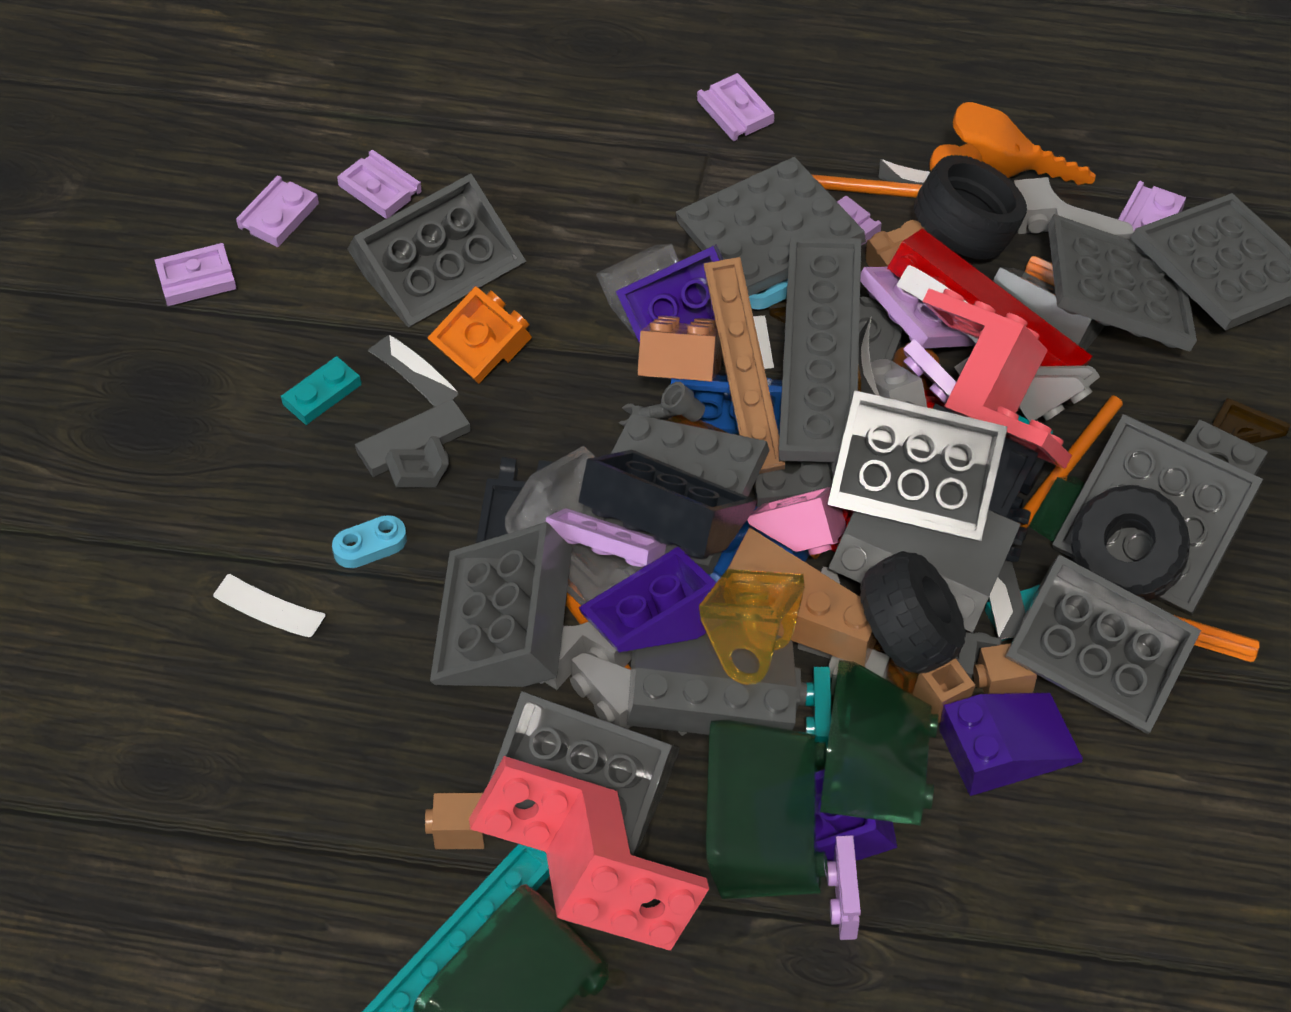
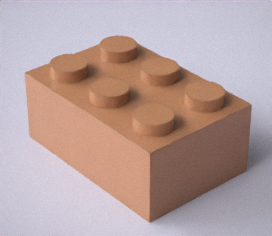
M658 316V319H654V321L641 330L638 376L713 381L721 370L722 352L715 320L695 318L691 324L679 323L680 317Z

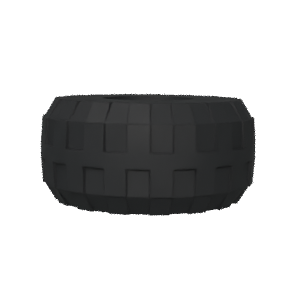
M1139 485L1115 486L1094 496L1087 502L1084 509L1079 512L1072 532L1071 550L1073 561L1078 565L1149 601L1164 595L1181 578L1189 558L1190 538L1184 516L1182 517L1178 507L1160 492ZM1132 527L1144 530L1152 537L1155 543L1152 551L1145 558L1136 562H1124L1116 559L1108 552L1106 545L1109 538L1116 531Z
M900 551L868 569L860 585V598L864 614L875 638L896 665L908 672L926 674L959 656L966 637L964 620L948 584L933 564L927 561L924 556L917 555V553Z

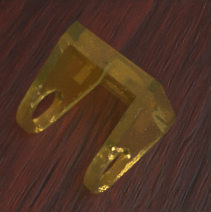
M727 569L700 603L699 610L702 624L723 669L736 682L746 685L760 682L769 671L774 650L785 647L793 637L805 590L803 574ZM782 623L784 634L783 637L777 639L780 624ZM739 648L753 652L759 660V671L755 673L740 671L733 663L732 652Z

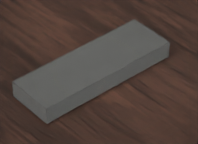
M451 399L356 443L355 448L372 477H375L389 470L385 458L390 449L424 450L431 436L439 437L443 445L470 432V423L454 400Z

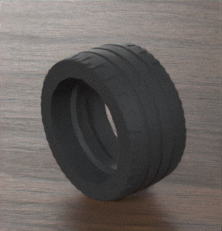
M950 155L943 157L929 173L917 194L914 210L921 226L952 251L969 258L986 260L997 257L1009 245L1026 216L1027 204L1019 188L996 168L972 157Z

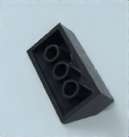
M627 450L587 459L578 503L592 508V513L597 516L614 517L623 521V526L628 529L649 532L654 535V539L658 542L677 544L686 548V553L691 556L707 558L710 554L721 552L728 548L755 509L757 500L637 451Z

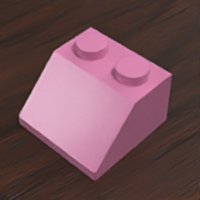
M831 487L764 503L754 510L747 519L751 526L795 552L808 549L809 555L831 550V545L839 542L838 538L845 532L847 527L842 508L827 505Z

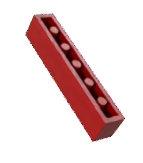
M923 228L902 241L887 267L888 270L901 278L907 266L911 265L964 297V300L969 304L974 305L975 301H980L996 310L995 314L1006 317L1007 313H1012L1028 322L1026 327L1040 335L1038 340L1048 350L1040 366H1087L1093 357Z

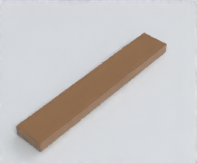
M736 257L704 263L706 281L739 436L767 441L770 451L759 474L785 469V461H779V434L741 258Z

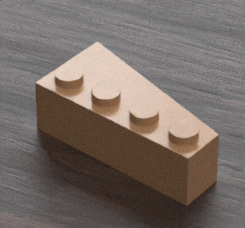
M749 527L719 585L730 618L865 667L877 639L864 614L860 596Z

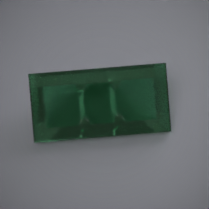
M1074 476L1057 477L1029 527L1054 542L1085 483Z

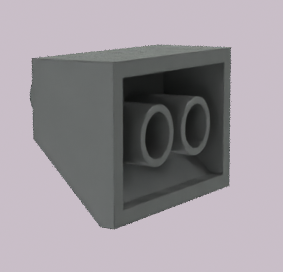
M1000 267L993 282L1085 351L1105 327V325L1098 323L1094 319L1079 314L1072 315L1058 308L1055 287L1021 269Z

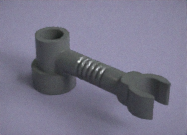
M674 382L663 392L660 404L643 407L630 403L623 406L622 409L630 415L635 414L655 419L682 415L690 422H696L703 416L705 405L694 397V393L690 388L681 382ZM628 419L620 421L619 424L625 427Z

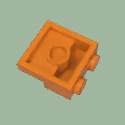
M475 286L428 336V340L480 384L502 359L509 363L532 336L526 330L530 324L518 312L514 310L509 314L503 309L506 306L504 301L493 291L490 290L485 294Z

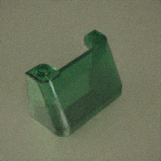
M839 660L820 812L921 826L923 809L931 810L934 785L926 784L929 738H936L939 714L931 713L932 706L854 661Z
M729 719L711 721L706 853L709 870L722 899L821 893V877L828 876V862L826 852H819L816 843V772L821 771V766H827L828 754L826 742H819L817 734Z
M523 884L503 902L426 985L415 1001L413 1012H561L576 994L581 998L589 994L595 996L603 989L609 978L608 964L566 920L557 918L556 910L538 892L527 884Z

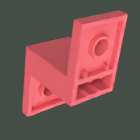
M929 288L922 302L948 327L978 338L944 407L961 416L1008 426L1006 438L1038 452L1037 458L1066 469L1072 455L1062 446L1064 441L1051 434L1052 429L1035 420H1031L1028 425L1019 421V416L1016 414L1048 351L1038 340L1040 335L1027 328L1028 322L1017 315L1007 313L1006 317L995 314L996 310L983 302L975 301L974 305L964 302V297L949 289H944L943 293Z
M504 756L469 818L471 830L546 852L556 916L562 920L671 951L709 890L707 878L630 854L617 791ZM525 800H532L536 802L532 807L527 809H519L515 807L517 803H521ZM653 899L661 901L655 907L646 908L641 906L643 903H648Z

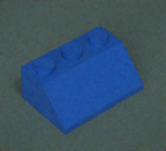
M716 375L713 381L671 378V384L681 382L690 388L694 393V397L705 405V412L696 422H690L682 415L670 416V422L729 434H739L727 375ZM767 378L778 434L780 435L782 380Z

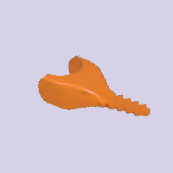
M973 102L961 104L953 118V128L967 144L962 146L940 145L934 150L930 158V170L943 157L962 155L991 165L1007 176V178L1023 171L1035 170L1039 175L1048 173L1052 178L1060 176L1065 182L1074 180L1077 185L1085 183L1092 184L1096 177L1089 167H1079L1077 162H1067L1064 157H1055L1052 151H1043L1041 146L1034 145L1003 112Z

